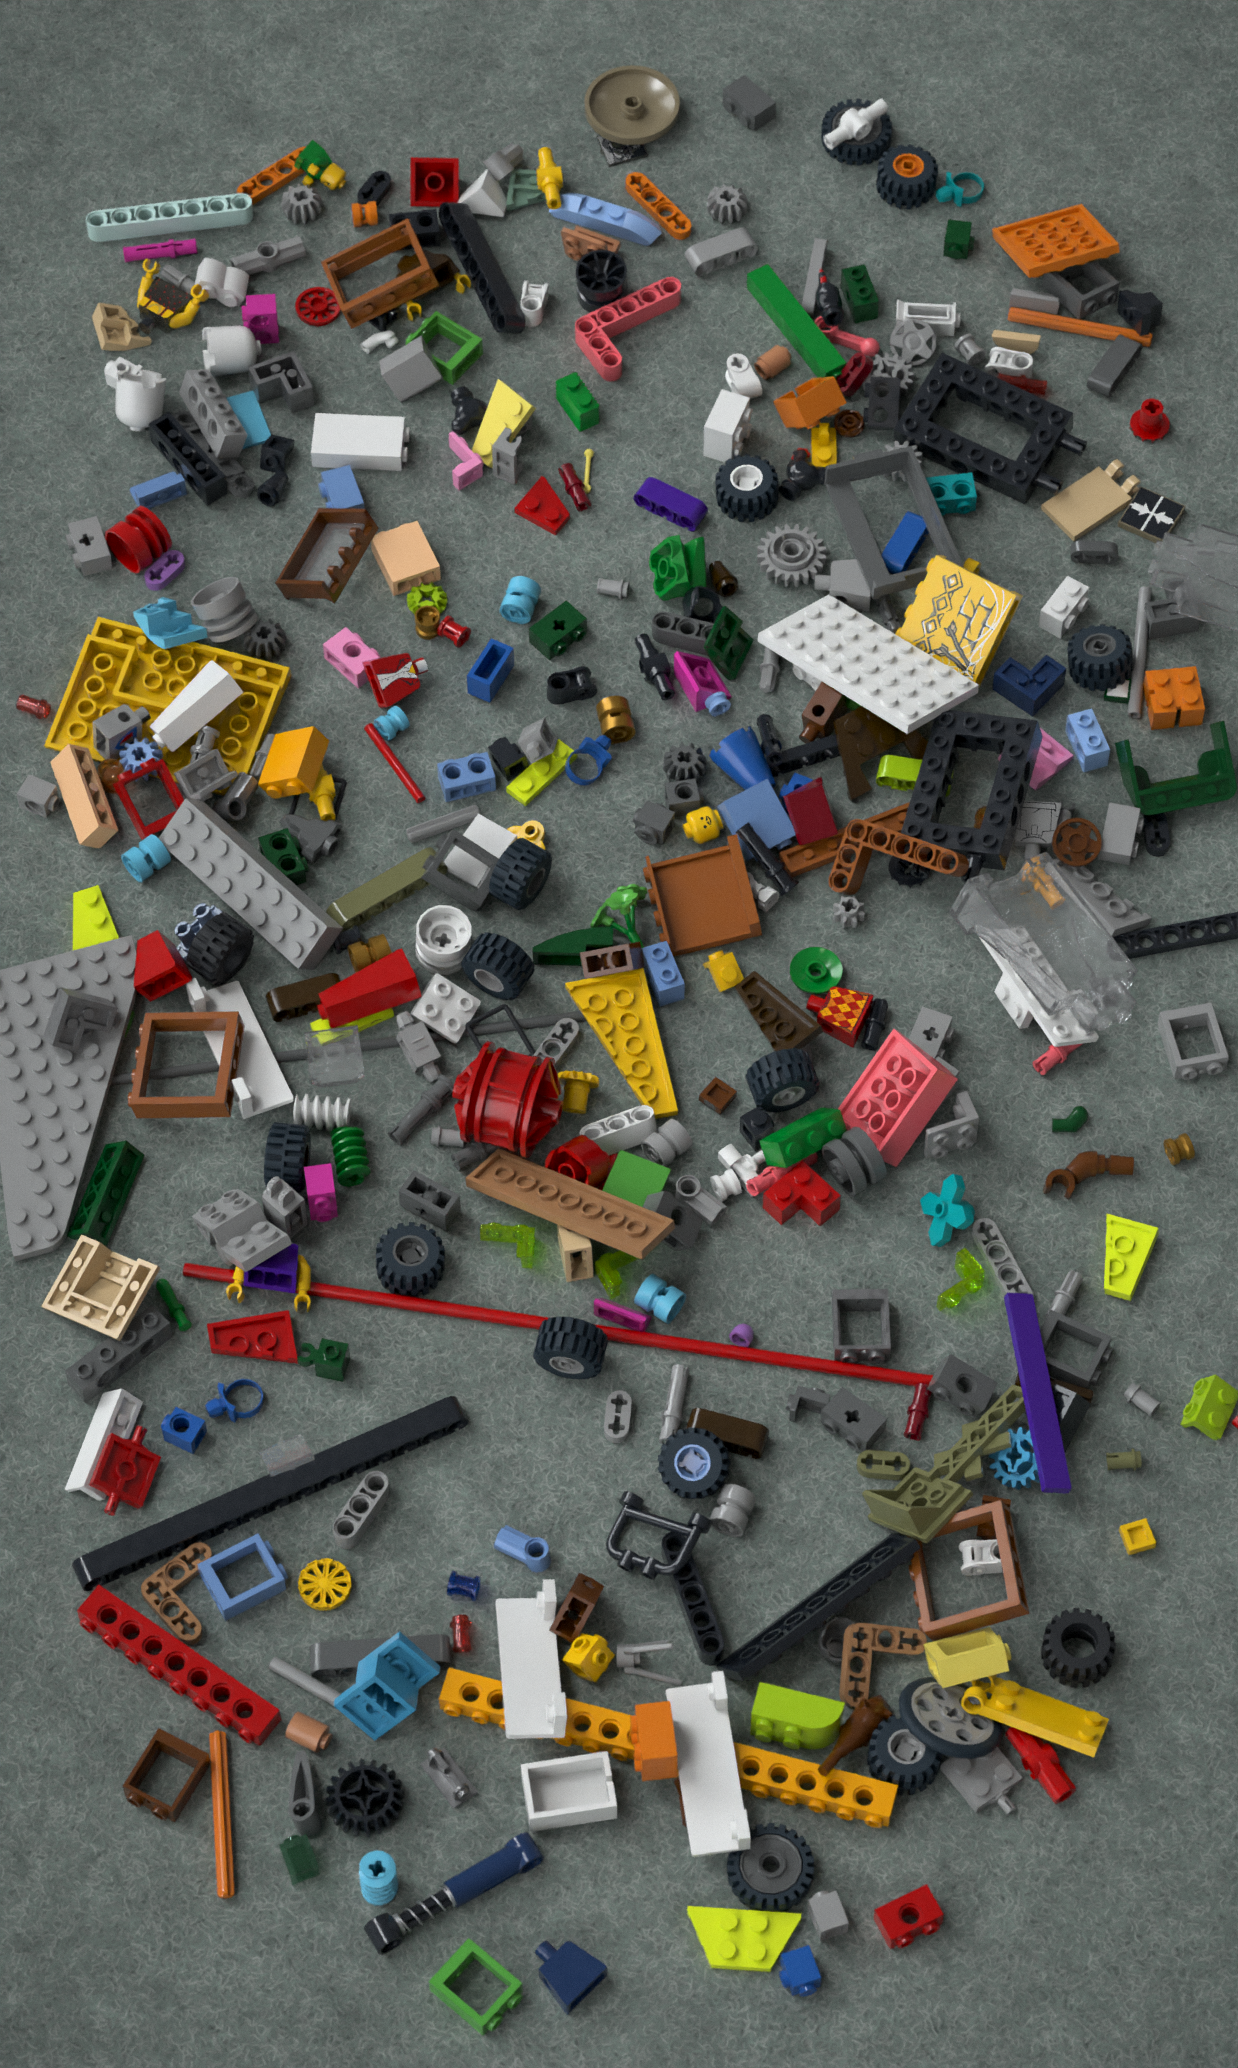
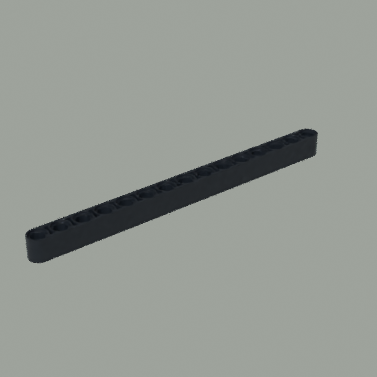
M446 1397L84 1554L74 1560L72 1563L73 1570L82 1589L87 1592L92 1591L94 1586H103L119 1579V1575L123 1574V1576L131 1574L146 1567L145 1564L147 1563L151 1565L172 1556L174 1551L179 1553L200 1540L204 1542L224 1533L225 1529L229 1531L250 1522L252 1517L257 1519L275 1511V1507L279 1506L282 1508L302 1499L301 1496L303 1495L307 1497L328 1488L327 1485L330 1483L331 1485L337 1484L353 1477V1473L360 1474L379 1465L378 1462L382 1461L385 1463L405 1454L404 1451L406 1450L410 1452L431 1443L429 1441L431 1439L435 1441L456 1432V1428L461 1430L466 1427L469 1421L457 1397Z

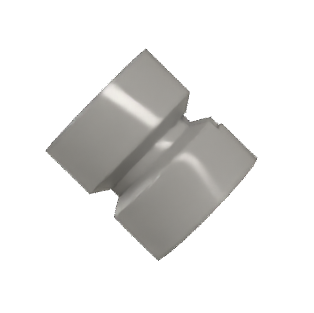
M674 1119L668 1120L658 1128V1133L653 1132L641 1142L642 1150L647 1158L665 1167L674 1161L675 1155L680 1156L692 1146L690 1135Z
M734 1484L723 1485L717 1498L719 1507H714L710 1516V1520L713 1522L711 1527L720 1533L732 1537H741L748 1523L747 1516L752 1513L755 1505L756 1496L744 1487Z

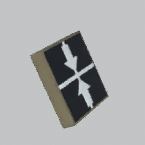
M1140 486L1118 521V527L1163 546L1183 515L1186 506Z

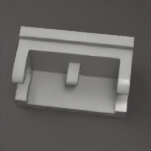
M505 427L492 446L493 476L515 485L517 477L522 472V463L517 465V450L521 446L522 438L519 436L514 443H509L512 430Z

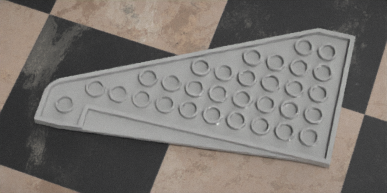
M132 935L0 970V1165L8 1235L15 1262L52 1252L59 1248L67 1237L138 992L133 987L136 949ZM59 987L110 1000L118 1008L110 1033L85 1027L77 1052L52 1046L44 1038V1033Z

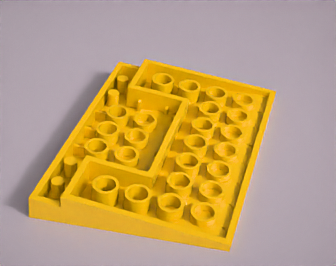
M98 617L91 635L88 634L44 746L45 748L60 752L68 744L89 749L93 761L109 765L94 748L93 721L123 704L128 705L133 712L143 706L149 712L151 719L142 725V739L139 742H142L145 737L149 739L150 743L154 742L152 736L155 733L150 728V725L197 674L213 660L231 675L243 693L204 726H209L220 732V736L215 740L212 750L218 749L228 771H237L238 774L245 772L250 775L256 760L255 753L260 751L265 735H267L291 679L290 667L196 642L163 649L154 644L139 627ZM198 732L174 752L170 751L166 746L161 748L158 745V749L163 754L162 759L175 783H178L174 773L190 764L192 758L190 749L191 746L195 745ZM119 757L110 765L121 768L119 765L121 758ZM149 774V776L159 778L158 774L157 776ZM230 786L222 790L215 789L212 793L224 796Z

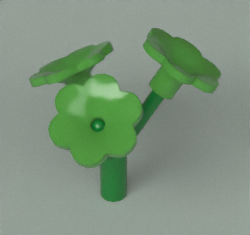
M637 884L618 887L617 891L612 893L611 897L606 899L604 904L598 909L590 927L595 928L601 924L606 927H613L627 935L631 943L640 942L641 949L644 948L635 928V908L637 907V900L646 898L647 888L639 887ZM609 907L612 910H620V913L624 915L628 929L615 923V919L607 915Z

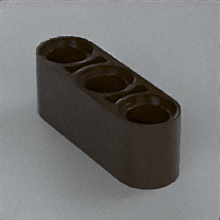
M328 973L270 990L266 994V1000L272 1019L275 1022H282V1019L285 1018L290 1020L308 1015L310 1011L312 1013L318 1012L317 1005L321 1004L318 994L341 981L339 974Z
M702 1408L692 1409L686 1429L688 1427L708 1430L724 1442L723 1444L728 1449V1452L746 1457L752 1455L753 1459H760L762 1457L770 1432L762 1424Z

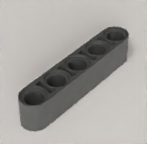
M443 1634L406 1636L434 1660L441 1670L451 1667L449 1636ZM390 1638L312 1644L309 1648L310 1675L316 1679H322V1676H326V1678L351 1677V1674L357 1676L358 1662Z

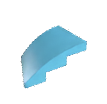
M161 597L158 599L157 604H147L145 607L133 612L135 620L145 635L154 644L163 649L207 638L206 628L192 624L191 614L178 611L176 600Z

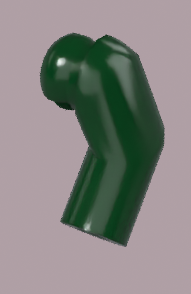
M1076 1106L1066 1119L1052 1118V1132H1077L1088 1120L1087 1110L1083 1106Z

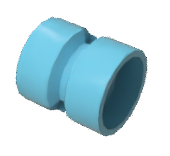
M513 577L509 582L506 595L500 606L502 617L519 624L529 623L541 593L539 584L528 577Z
M153 834L139 842V848L134 846L121 855L122 862L128 872L140 883L153 874V869L159 870L171 862V857L166 847Z
M651 1274L640 1286L635 1296L634 1304L647 1312L653 1310L655 1317L669 1324L681 1310L686 1294L674 1286L667 1287L666 1281L655 1274Z

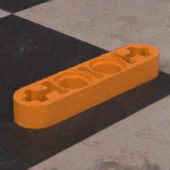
M305 147L294 150L242 183L237 188V194L247 193L248 195L252 193L250 197L252 205L306 172L301 168L298 170L294 167L298 155ZM282 168L292 169L288 174L280 172ZM263 180L273 181L269 186L261 184Z
M633 172L626 177V191L673 238L684 240L691 235V221L644 174ZM647 196H655L657 200L647 202L645 198ZM666 210L672 213L668 217H663L659 214Z

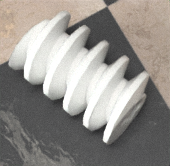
M297 1094L293 1110L294 1124L302 1125L304 1121L305 1125L310 1129L315 1122L316 1128L321 1130L326 1123L328 1131H332L335 1125H337V1128L348 1126L351 1114V1099L348 1098L345 1106H343L340 1097H337L333 1105L329 1096L326 1097L324 1103H321L319 1095H316L313 1102H310L308 1094H305L302 1101H299Z

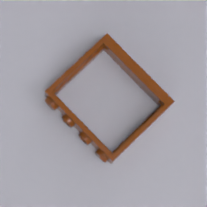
M409 219L397 223L321 261L341 311L351 329L439 286ZM412 243L422 266L349 302L347 301L339 279Z
M239 1011L145 1013L144 1023L140 1024L139 1027L140 1046H137L135 1051L137 1065L136 1069L132 1070L133 1088L132 1092L128 1093V1106L132 1108L136 1118L231 1117L234 1099L232 1080L237 1078L245 1028ZM225 1031L215 1096L146 1097L156 1032Z
M1002 1500L956 1513L933 1538L993 1520L1008 1596L1007 1600L935 1621L922 1541L916 1539L921 1548L914 1553V1557L911 1560L912 1565H909V1573L916 1586L913 1597L921 1614V1617H918L919 1628L932 1641L945 1639L1030 1614L1011 1510Z

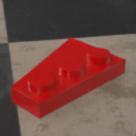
M289 1310L207 1324L211 1353L298 1364Z

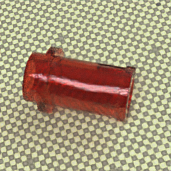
M25 694L20 695L16 703L18 710L34 714L37 719L47 718L51 711V705L47 700H37Z
M455 1615L449 1623L450 1628L453 1630V1651L455 1653L470 1652V1627H472V1621L469 1620L467 1615Z

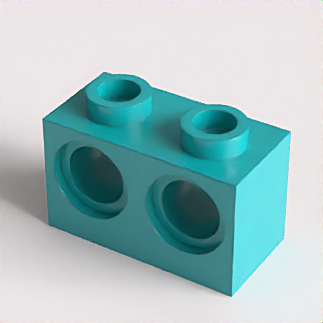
M972 473L925 477L942 516L949 513L967 514L970 511H976L977 494Z

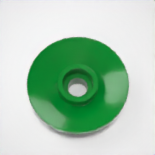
M809 947L801 950L793 957L789 973L792 982L800 990L811 994H822L829 992L831 987H836L839 984L843 968L840 959L832 951L822 947ZM817 972L820 976H812L811 974Z

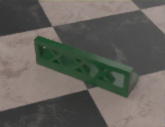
M128 1141L105 1144L67 1234L70 1239L76 1240L81 1235H84L107 1247L145 1156Z

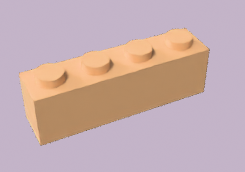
M68 744L50 763L79 844L101 848L118 831L89 749Z

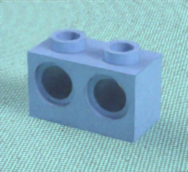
M1088 709L1068 715L1065 732L1083 772L1108 766L1110 748L1093 710Z

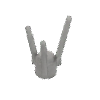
M669 1640L638 1644H617V1667H624L625 1674H636L669 1684L682 1685L681 1680L635 1668V1665H641V1652L672 1649L674 1645Z

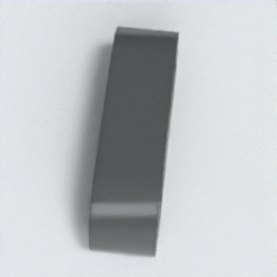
M1080 540L1071 544L1070 557L1075 563L1113 564L1118 560V545L1110 541Z

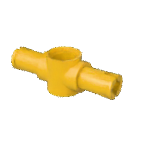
M543 147L538 151L540 166L536 169L538 189L542 190L546 196L548 208L555 210L561 207L559 191L563 188L561 166H557L554 163L551 148Z
M321 764L313 791L308 792L310 802L313 801L318 807L321 820L327 821L331 819L335 821L336 816L332 802L336 794L331 774L328 775L327 771L323 768V764Z

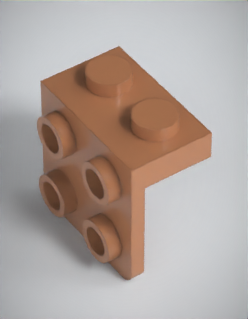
M577 225L574 231L568 228H563L561 231L565 254L573 260H579L585 254L595 250H609L617 254L621 247L620 241Z

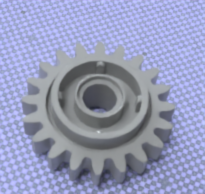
M785 524V528L782 531L776 526L775 534L767 531L766 538L760 539V546H757V564H760V572H766L767 579L775 576V584L784 580V585L787 587L789 582L792 581L795 587H798L799 581L802 580L807 585L809 577L815 580L817 572H823V565H826V547L823 546V539H817V532L808 534V527L800 531L798 524L794 526V529H790L789 525Z

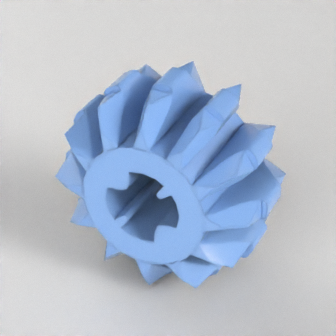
M135 737L133 740L134 744L132 745L125 742L126 750H121L119 753L121 758L119 760L120 767L124 769V772L131 769L133 773L142 769L141 763L153 757L157 762L163 757L155 741L150 743L146 737L142 742H139ZM156 770L144 775L143 778L148 781L149 774L157 776Z

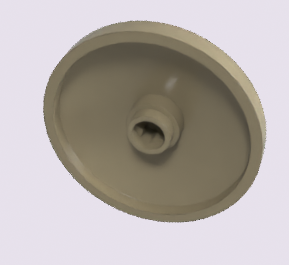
M635 65L613 68L599 75L588 87L584 101L586 119L592 129L607 140L626 145L649 143L664 136L675 125L680 110L679 94L672 81L654 69Z

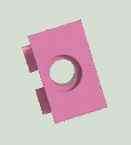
M347 627L323 644L324 658L357 688H360L369 681L362 662L381 658L374 648L370 649L364 644L362 638L357 633H352Z

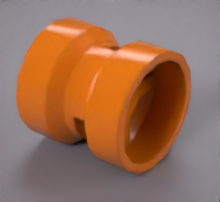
M369 201L364 205L351 203L354 228L362 227L363 224L378 225L376 201ZM362 209H364L365 220H363Z

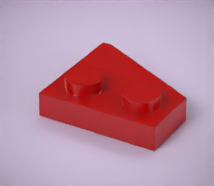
M543 476L539 478L514 508L517 515L555 536L570 519V513Z

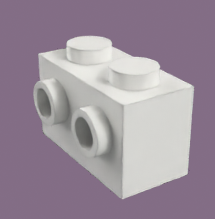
M1067 576L1041 609L1039 627L1061 638L1067 629L1070 630L1073 627L1079 613L1086 610L1090 602L1088 598L1089 587Z

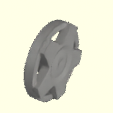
M905 320L898 324L891 334V351L895 355L898 354L895 347L901 348L902 354L901 357L898 355V360L905 358L906 365L923 364L931 358L935 351V333L922 320ZM914 323L920 324L925 328L918 330ZM904 326V333L896 335L898 330ZM932 337V347L930 350L926 343ZM915 355L923 358L919 361H912Z

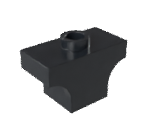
M1128 289L1119 291L1117 313L1140 336L1148 335L1150 327L1160 325L1163 303L1152 292L1134 293Z

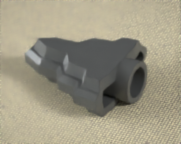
M285 814L280 820L283 828H288L292 837L296 836L302 851V857H305L311 864L318 861L323 855L331 857L339 847L340 839L337 836L342 828V824L334 820L323 821L319 818L307 820L300 815Z

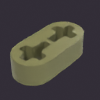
M865 1450L858 1455L856 1467L859 1474L866 1478L902 1480L909 1473L910 1460L905 1454L900 1452ZM867 1459H872L874 1464L872 1469L866 1468L864 1463H866ZM895 1461L900 1462L902 1466L900 1471H894L893 1465Z

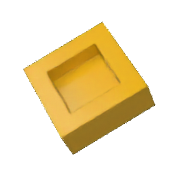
M1146 1518L1119 1526V1533L1128 1555L1155 1548L1156 1541Z

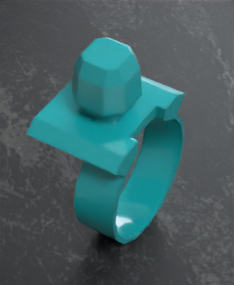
M946 172V184L936 191V198L939 202H947L953 199L957 206L962 207V204L975 203L981 199L984 183L978 175L971 172L959 173L953 179L951 178L952 173ZM962 179H971L976 181L982 190L975 196L963 197L964 189L954 183Z

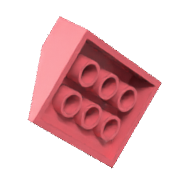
M893 1029L838 1109L841 1110L847 1131L855 1126L860 1127L871 1138L884 1162L897 1167L958 1078L896 1029Z

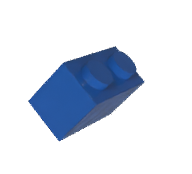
M492 638L490 639L467 675L468 694L491 703L514 667L513 647Z

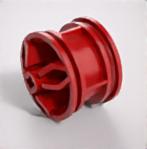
M485 1042L477 1058L462 1073L458 1074L453 1087L452 1097L459 1099L454 1109L461 1140L470 1142L474 1137L475 1142L496 1145L513 1152H517L520 1148L521 1156L529 1158L534 1152L536 1145L559 1123L562 1115L564 1102L557 1100L562 1091L555 1068V1059L547 1056L542 1062L538 1056H528L508 1051L503 1047H499L496 1050L494 1042Z

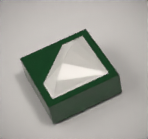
M1125 679V683L1122 685L1116 684L1115 689H1106L1104 701L1129 704L1132 679Z

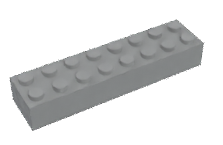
M185 798L160 835L159 840L175 857L298 969L314 970L342 931L343 927L202 800Z

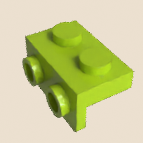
M1215 1374L1201 1378L1196 1382L1193 1387L1194 1394L1191 1401L1183 1410L1184 1416L1180 1425L1184 1428L1195 1426L1211 1439L1218 1440L1221 1439L1236 1405L1238 1390Z

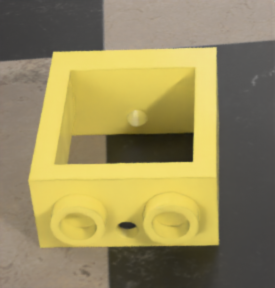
M990 1627L924 1644L929 1671L942 1688L1009 1671L1007 1662L1011 1660L1007 1643L1004 1644L1002 1642L1001 1636L996 1635Z

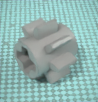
M841 896L840 904H833V921H839L843 929L846 926L856 928L858 920L864 921V903H859L855 896Z

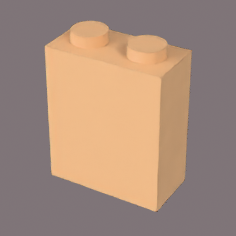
M418 521L405 523L397 528L379 532L373 537L371 541L372 552L394 596L410 591L412 586L417 587L421 582L423 584H430L431 582L441 580L440 565Z

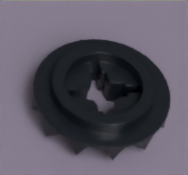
M892 856L888 865L891 880H896L899 886L904 884L910 888L916 884L921 886L922 882L928 879L930 868L928 876L923 879L921 878L922 873H920V878L913 876L911 871L909 874H905L904 867L908 868L913 862Z

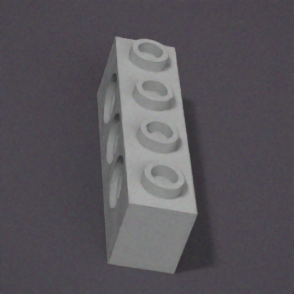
M209 369L187 370L179 394L217 458L239 457L247 433Z

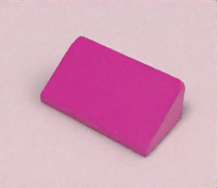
M596 1298L594 1300L595 1316L632 1330L646 1332L652 1316L604 1298Z

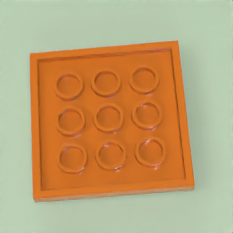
M1082 204L992 229L993 238L1029 278H1038L1045 273L1062 271L1070 266L1084 265L1091 260L1108 258L1113 254L1120 253L1119 243Z

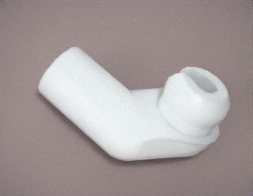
M391 330L379 332L361 343V348L368 354L384 342L388 348H391L399 340L395 336L396 333Z

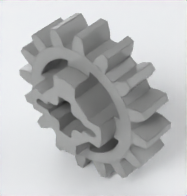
M885 353L882 358L878 354L875 355L873 369L862 383V389L865 390V383H870V376L900 378V394L906 397L908 390H912L914 382L912 365H906L905 358L898 360V354L889 357V354ZM879 385L875 393L879 397H885L889 394L890 390L886 385Z

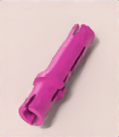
M169 239V242L125 246L123 247L125 262L162 257L175 259L176 256L197 254L196 239L181 241Z

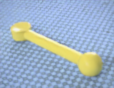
M587 449L584 452L586 457L584 490L586 494L591 491L589 477L591 458L594 456L592 449Z

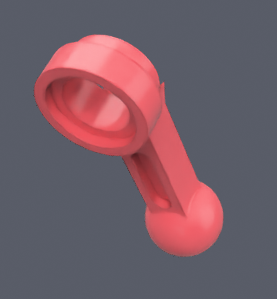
M821 316L814 321L820 330L825 327L831 328V330L827 331L821 330L831 343L860 351L869 357H874L880 350L879 343L874 338L865 339L838 329V325L828 326Z

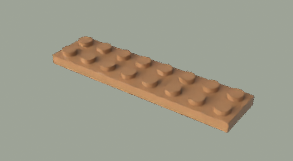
M499 1148L465 1178L466 1187L640 1259L646 1257L675 1229L673 1219Z

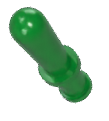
M159 1279L156 1282V1288L170 1309L168 1312L170 1317L175 1318L180 1331L188 1330L191 1328L192 1323L184 1313V1306L179 1304L170 1283L166 1279Z

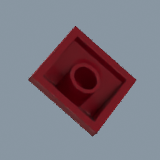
M822 777L783 796L799 845L838 834V825Z

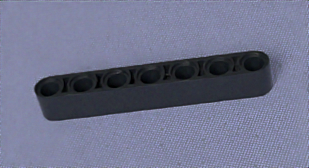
M443 202L438 211L439 220L493 328L498 333H521L525 328V316L472 211L465 203Z

